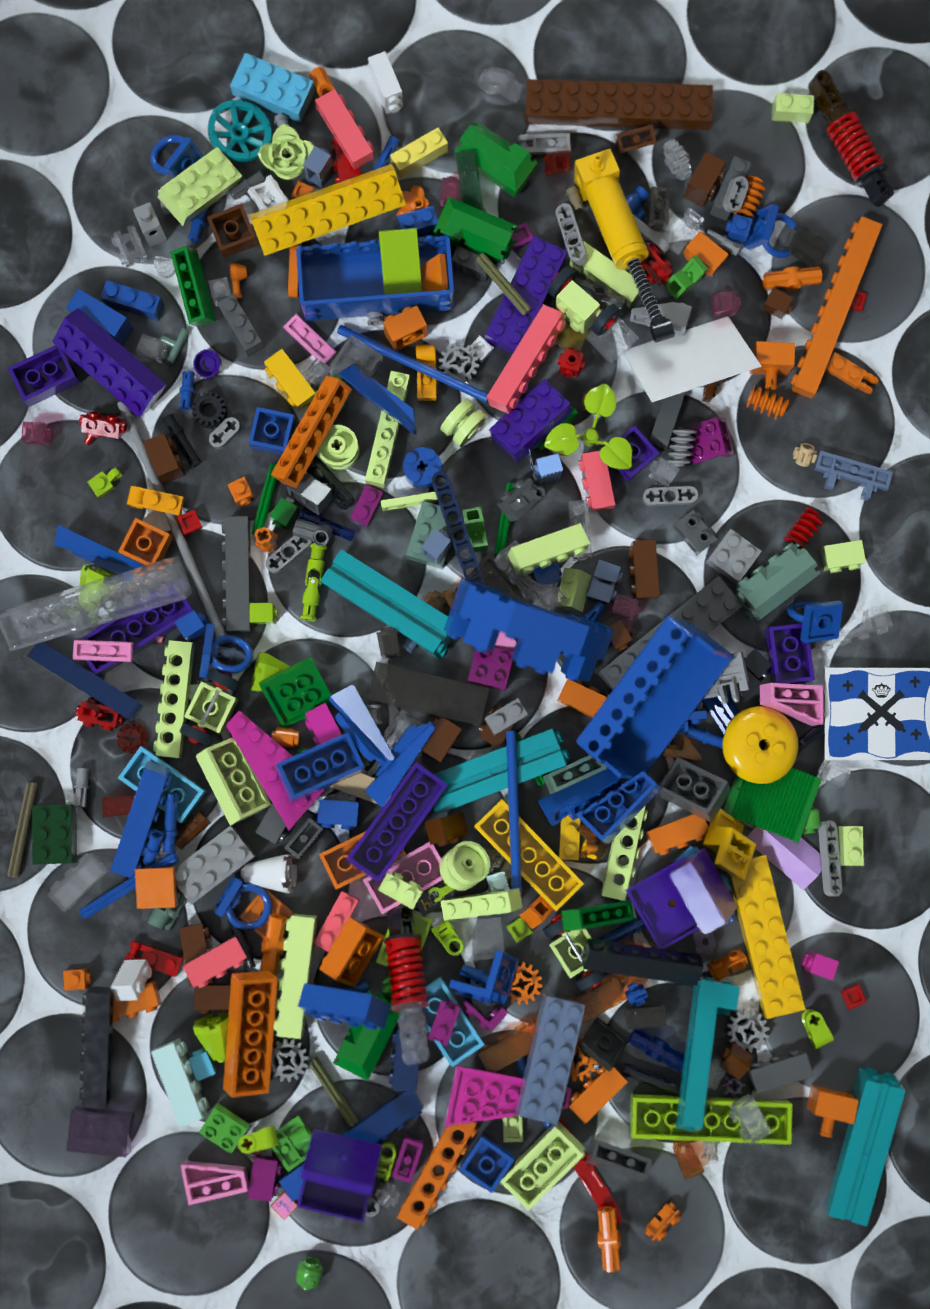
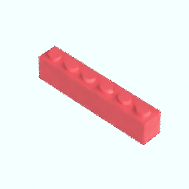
M543 304L487 395V400L491 407L510 414L517 407L520 396L526 392L531 378L536 376L539 365L545 361L548 350L554 346L559 332H562L565 328L566 321L563 312Z

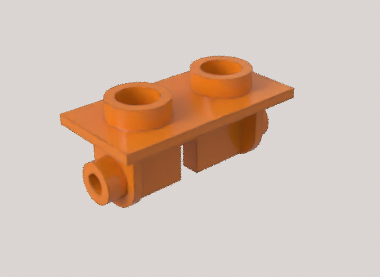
M738 949L729 952L728 955L720 959L713 960L705 966L711 973V977L720 981L730 975L729 968L735 973L746 968V965L749 963L743 951Z
M672 1202L666 1203L658 1212V1215L662 1218L661 1222L654 1217L645 1227L646 1230L644 1232L649 1237L654 1236L651 1239L653 1242L662 1241L668 1234L666 1230L671 1225L674 1227L681 1219L680 1214L682 1211H675L676 1206Z

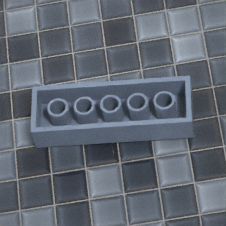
M543 994L515 1112L518 1116L558 1125L585 1009L584 1004Z

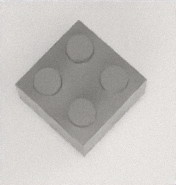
M730 529L705 563L736 585L762 551Z

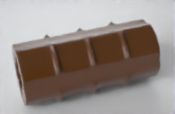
M201 811L191 816L178 829L175 844L181 850L187 844H190L210 824V821Z

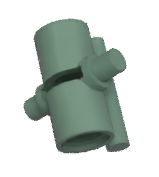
M176 890L177 907L154 908L147 922L159 929L171 931L186 901L183 893Z

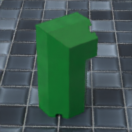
M475 121L474 124L467 128L460 139L461 147L457 146L455 149V157L515 198L537 170L538 163L536 160L531 161L532 155L516 143L510 146V142L505 141L478 121Z
M448 197L433 232L436 237L440 235L449 236L450 245L465 246V248L480 255L484 253L489 259L504 264V258L507 259L515 243L516 239L513 238V234L518 233V226Z
M368 990L367 994L371 995L372 990ZM378 992L373 996L390 1005L385 1028H376V1031L364 1028L363 1025H359V1028L351 1026L333 1061V1064L367 1081L402 1012V1009L392 1008V1001Z

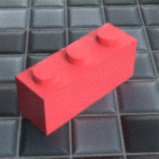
M600 451L584 453L581 455V460H578L579 470L584 473V478H582L583 489H587L588 497H585L587 508H591V513L614 509L615 507L608 466L601 460Z
M341 891L313 944L329 952L333 941L340 934L343 924L353 914L360 899L345 891Z
M235 936L182 967L193 988L198 986L200 989L210 983L208 979L214 976L219 978L228 973L226 969L231 966L237 968L245 963L244 959L247 956Z

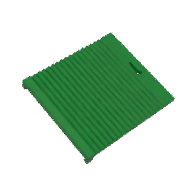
M791 768L779 780L766 784L752 783L736 775L723 811L739 821L799 844L822 778L795 768Z

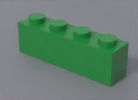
M189 246L171 251L170 254L189 324L202 327L215 322L216 319L198 251Z
M631 901L611 902L561 911L564 931L583 930L634 920Z

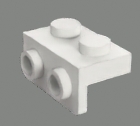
M271 175L267 176L265 182L250 187L248 190V194L260 211L289 201Z

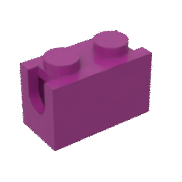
M441 999L428 1036L429 1040H437L442 1045L447 1046L460 1010L459 1004Z
M405 1134L392 1177L408 1183L412 1182L424 1145L423 1139L415 1140L410 1138V1135ZM399 1171L408 1173V1175L401 1174Z
M261 1154L255 1155L247 1198L271 1202L273 1196H277L279 1184H275L276 1177L280 1176L282 1164H279L278 1157Z

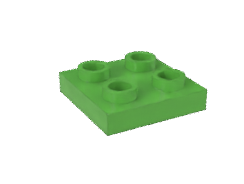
M217 1103L199 1133L232 1154L240 1138L244 1136L250 1127V1124Z
M297 1115L276 1130L279 1145L272 1147L288 1172L305 1160L312 1136L311 1131L300 1115Z

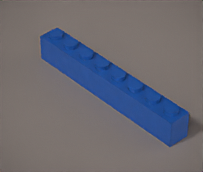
M402 1091L355 1126L341 1134V1136L371 1143L380 1141L381 1143L390 1136L389 1133L394 1129L398 1131L406 1125L405 1121L409 1118L415 1119L423 1113L421 1110L424 1108V1105L415 1092ZM304 1161L279 1180V1183L292 1202L299 1199L303 1179H300V1174Z

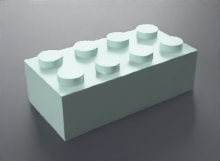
M178 1038L157 1047L151 1054L181 1128L203 1119L208 1113L209 1103L206 1097L203 1098L200 1091L202 1090L201 1082L196 1081L186 1055L188 1052L187 1046L184 1041L181 1042V1039Z

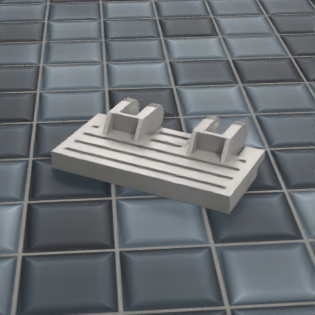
M743 652L731 653L734 655L733 660L703 699L720 696L722 704H728L726 686L730 685L733 701L739 702L740 697L737 683H739L740 691L749 690V680ZM702 701L697 706L698 710L703 709Z

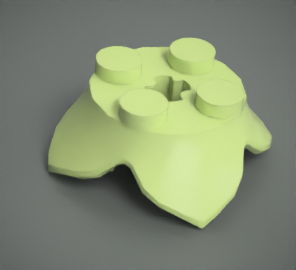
M283 124L273 134L272 143L261 147L258 156L262 163L268 169L274 171L278 177L290 180L304 172L303 164L314 148V145L308 140L302 141L294 128ZM286 154H290V158H285Z

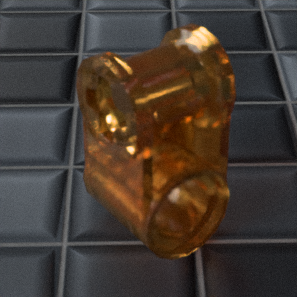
M676 1140L673 1144V1151L685 1179L689 1180L703 1173L702 1164L689 1142L686 1140ZM682 1146L685 1147V1152H684V1153L681 1152V1151H682V1149H681Z

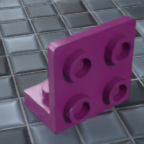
M715 417L684 428L697 431V433L691 434V436L696 438L695 441H689V443L694 445V448L688 449V451L693 453L690 456L691 464L701 463L719 456H734L726 419Z
M494 647L493 652L486 651V653L475 650L468 682L505 691L513 660L511 658L513 651Z
M467 998L463 999V1009L470 1016L475 1014L478 1017V1023L485 1030L490 1028L493 1031L508 1014V1010L503 1004L499 1007L495 1005L488 1013V1018Z

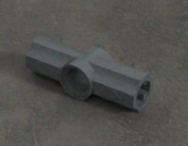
M578 278L574 280L579 287L600 304V310L605 309L610 304H615L621 310L619 315L623 314L627 306L626 299L608 292V288L602 284L591 285Z

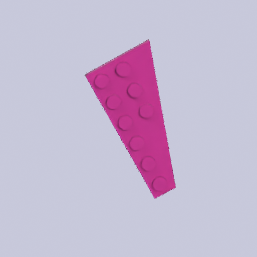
M238 711L226 724V727L289 831L325 789L291 804L275 770V766L277 763L293 756L242 712Z
M456 1065L444 1126L448 1127L455 1124H467L475 1121H487L518 1115L515 1111L523 1078ZM566 1086L561 1109H566L569 1106L571 1087Z

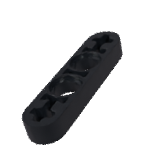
M315 455L306 472L321 483H326L329 486L332 483L335 487V490L332 489L333 502L340 509L347 510L354 505V496ZM317 469L322 472V477L318 474Z

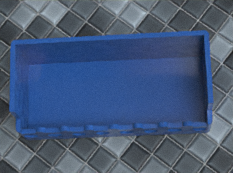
M430 235L425 238H418L420 266L438 254H445L449 290L384 295L380 241L370 240L369 242L360 243L353 241L347 244L332 243V245L321 246L314 244L307 247H301L300 245L296 249L299 297L305 319L307 321L363 317L367 316L369 312L376 311L382 312L383 315L400 314L404 308L416 305L420 312L452 310L454 308V286L449 236L434 237Z
M667 616L577 738V744L599 763L608 767L619 778L632 779L642 771L648 773L733 660L734 655L696 625Z

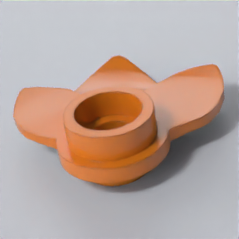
M414 185L410 192L402 191L406 205L399 209L396 216L429 207V202L425 198V192L421 187Z

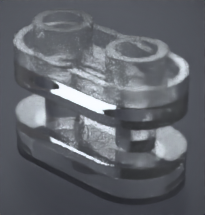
M135 225L127 227L129 233L122 235L119 230L114 232V237L111 238L114 247L120 250L118 257L121 264H126L127 267L134 265V258L139 257L141 262L148 259ZM132 240L135 250L129 252L126 242Z

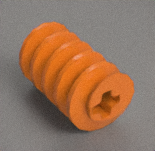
M747 176L746 179L749 185L742 207L732 213L754 219L753 213L757 212L755 206L760 205V201L757 199L763 198L761 193H764L766 189L762 186L764 182L760 178Z
M754 385L747 399L746 408L753 404V411L760 407V414L767 410V417L774 413V420H777L780 416H783L789 399L783 403L782 396L776 400L775 393L769 397L768 390L762 394V388L759 387L755 391Z

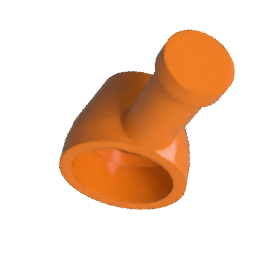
M230 263L233 294L236 299H242L240 281L247 278L246 266Z

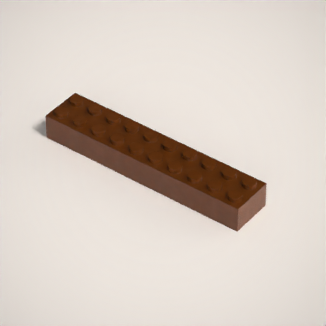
M527 79L525 124L638 128L653 124L655 129L709 130L712 124L713 85Z

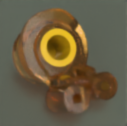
M580 824L577 831L585 837V840L579 852V857L583 859L588 857L593 859V861H600L606 854L605 843L595 838L597 836L587 826Z

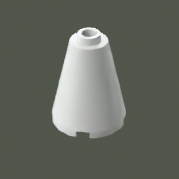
M284 854L247 863L241 869V878L247 884H255L267 889L292 893L294 890H291V887L296 886L297 865L292 863V859H295L292 854Z

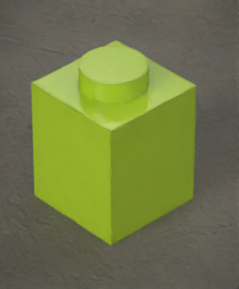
M250 603V623L252 625L275 624V619H278V608H275L273 603Z

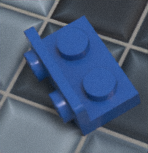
M694 711L679 730V733L688 732V725H699L702 723V720L707 719V711Z

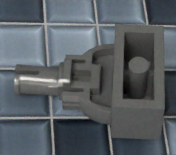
M531 478L517 480L513 484L514 488L511 491L508 490L500 496L501 500L497 503V506L510 522L519 520L535 503L545 496V490L542 487H537Z

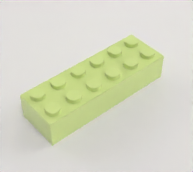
M293 914L291 918L287 919L286 931H289V937L284 941V951H287V954L282 959L281 970L284 971V977L280 978L279 991H282V995L278 998L276 1010L280 1012L274 1023V1031H277V1036L301 1039L304 1034L306 1014H304L305 1010L298 1007L304 983L310 984L315 945L313 943L316 937L318 916Z

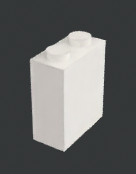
M386 52L368 57L370 77L385 113L398 112L403 108L402 90Z

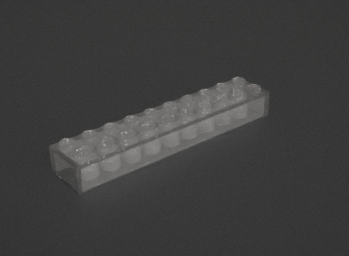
M175 556L3 609L0 612V628L10 651H14L186 599L193 591L179 556Z

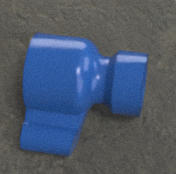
M638 186L633 191V195L628 194L625 198L632 214L642 220L646 214L641 207V202H644L649 197V194L643 187Z

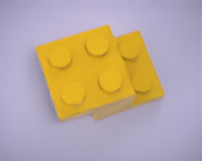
M720 809L712 823L710 822L703 844L717 853L714 864L736 879L745 880L756 844L742 835L745 825Z

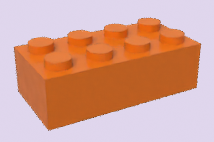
M365 832L319 854L335 889L366 875L346 861ZM404 848L395 860L407 855Z

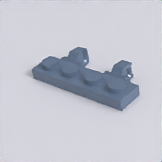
M824 451L818 452L814 467L815 471L822 472L823 477L826 478L824 489L832 490L835 481L843 478L860 483L859 486L863 487L860 499L866 501L871 498L872 492H876L877 489L887 491L893 471Z

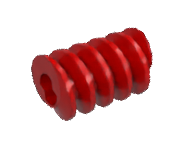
M811 508L805 509V513H802L800 515L801 518L796 520V524L787 532V536L783 537L787 544L792 542L795 545L797 543L800 545L797 548L805 549L802 543L809 544L810 541L807 537L814 538L811 531L818 532L819 529L816 525H824L821 521V516Z

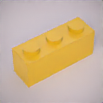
M283 349L264 361L266 366L264 371L270 379L274 377L277 381L276 387L281 393H286L288 396L286 400L292 408L296 407L300 411L312 402L316 393Z

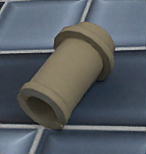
M576 186L567 189L566 197L569 198L573 211L578 212L584 209L585 206L579 195L580 189H577Z

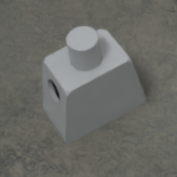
M151 202L133 209L150 247L167 241ZM151 231H157L155 234L150 235Z

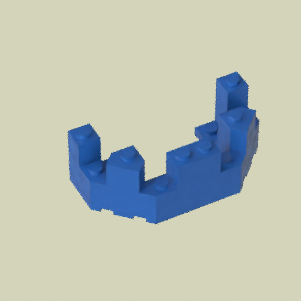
M461 578L444 630L449 633V637L457 640L462 637L464 638L463 642L474 646L476 651L486 653V651L493 652L500 631L506 633L505 637L517 640L511 657L516 662V665L525 669L528 666L535 668L534 671L544 675L546 672L553 674L559 655H564L565 659L560 671L566 675V679L575 682L576 680L590 681L597 659L604 660L614 630L603 623L569 612L567 615L514 599L506 596L498 589Z

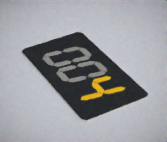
M442 882L435 887L442 888L445 885ZM427 891L419 897L416 906L422 916H426L440 907L442 900L452 898L451 894L448 893L440 901L435 902L434 900L439 897V893L437 891L432 893Z

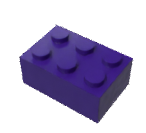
M56 345L8 367L19 394L28 407L80 383L68 356Z
M803 623L774 626L765 629L768 658L772 664L770 667L772 683L798 684L815 680L810 642L803 643L800 640Z

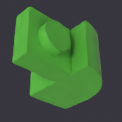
M695 255L682 270L675 273L664 287L677 300L702 279L708 268Z
M481 507L462 510L463 520L474 552L488 550Z

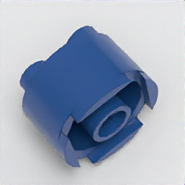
M425 447L413 449L404 459V476L409 484L418 489L433 487L432 476L434 473L442 471L441 460L433 449ZM421 465L426 467L424 472H421V469H419Z

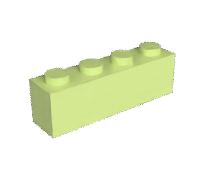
M584 242L588 255L587 262L582 266H575L570 259L569 265L576 270L577 274H583L591 284H602L608 288V292L626 299L627 306L630 308L640 294L637 291L638 288H636L632 275L624 269H617L613 261ZM576 251L577 258H579L580 253L579 251Z
M581 523L511 547L507 555L516 575L522 573L527 575L538 567L543 569L550 566L552 562H563L569 556L584 554L590 542Z
M519 888L458 896L441 901L444 921L508 913L523 908Z

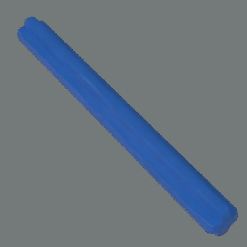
M170 853L147 868L171 867L179 861L176 853ZM135 875L81 908L79 911L81 917L87 919L136 888Z

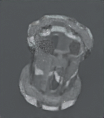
M703 1141L704 1152L701 1154V1158L718 1161L717 1150L720 1142Z

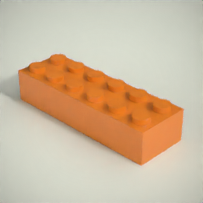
M270 971L232 973L223 1083V1089L231 1097L269 1093L278 978Z

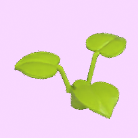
M607 384L591 389L585 396L584 405L589 413L596 414L592 428L587 429L583 436L576 434V429L572 424L563 423L552 429L546 438L545 448L560 455L567 456L575 453L579 447L577 438H580L586 446H594L595 444L605 445L601 448L599 455L607 466L622 470L630 469L632 466V449L626 439L614 437L609 441V444L606 441H598L599 434L595 427L599 415L610 417L616 408L615 394Z

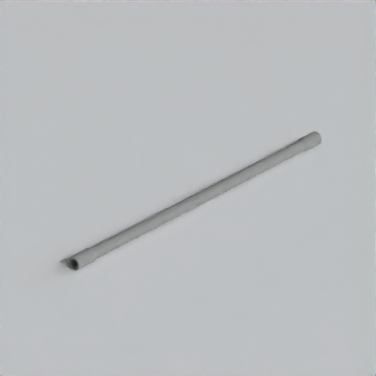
M121 401L118 402L117 405L125 422H127L128 429L154 490L166 493L143 445L144 440L133 412ZM164 513L211 624H215L213 632L215 638L227 635L218 618L176 516Z

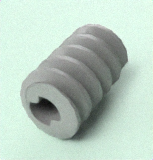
M678 428L672 431L677 435V437L671 438L675 444L669 446L674 450V452L668 453L673 459L666 462L672 466L689 468L685 464L691 463V460L686 457L692 456L693 453L688 451V449L694 448V445L689 443V441H695L696 438L691 436V434L697 433V431Z

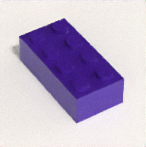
M544 379L518 402L517 407L510 414L506 413L489 429L491 437L518 463L528 453L529 449L531 451L552 429L572 413L571 404Z

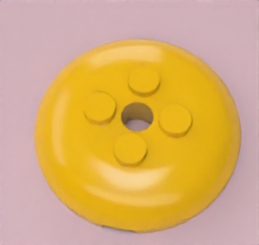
M757 706L739 712L730 720L722 740V749L728 766L738 777L752 783L766 784L779 780L793 767L798 754V737L795 728L785 715L769 707ZM761 740L766 742L763 750L759 747Z

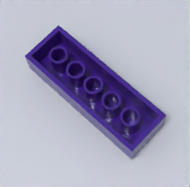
M533 236L510 283L531 309L526 315H522L508 297L504 295L485 334V340L489 344L508 353H514L541 307L545 304L549 295L548 288L555 275L561 271L568 251Z
M79 308L64 318L52 340L59 349L139 418L154 406L166 386L160 378Z
M173 580L79 640L133 642L134 656L175 630L177 626L174 622L193 611L194 608L178 583ZM86 660L94 674L99 677L123 663Z
M415 762L349 854L346 861L379 883L448 784Z

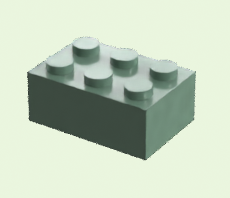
M422 501L406 553V559L443 570L448 552L436 565L422 554L421 547L435 529L438 531L443 530L448 535L449 533L440 506ZM452 513L447 519L450 522H455L458 520V515Z

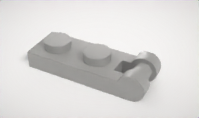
M570 133L526 134L518 136V144L531 155L570 154L571 152ZM527 143H533V147H527Z

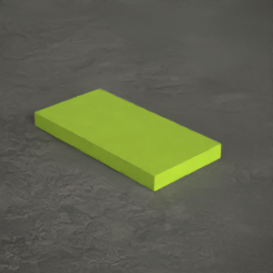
M417 228L379 231L384 295L422 292Z

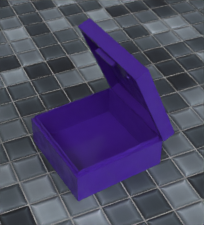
M705 848L688 857L684 856L625 890L659 949L667 948L698 929H701L702 933L705 932L707 934L725 925L738 908ZM673 899L675 901L674 907L668 905L669 900Z
M314 1129L300 1174V1179H303L297 1207L364 1223L382 1145Z

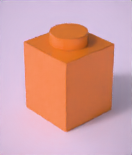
M540 895L529 903L519 916L533 930L544 922L554 909Z

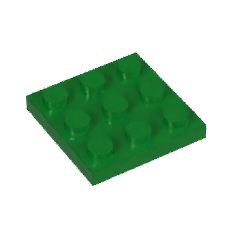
M311 656L259 682L260 688L283 728H287L305 719V713L324 703L327 706L332 705L329 701V697L332 695Z

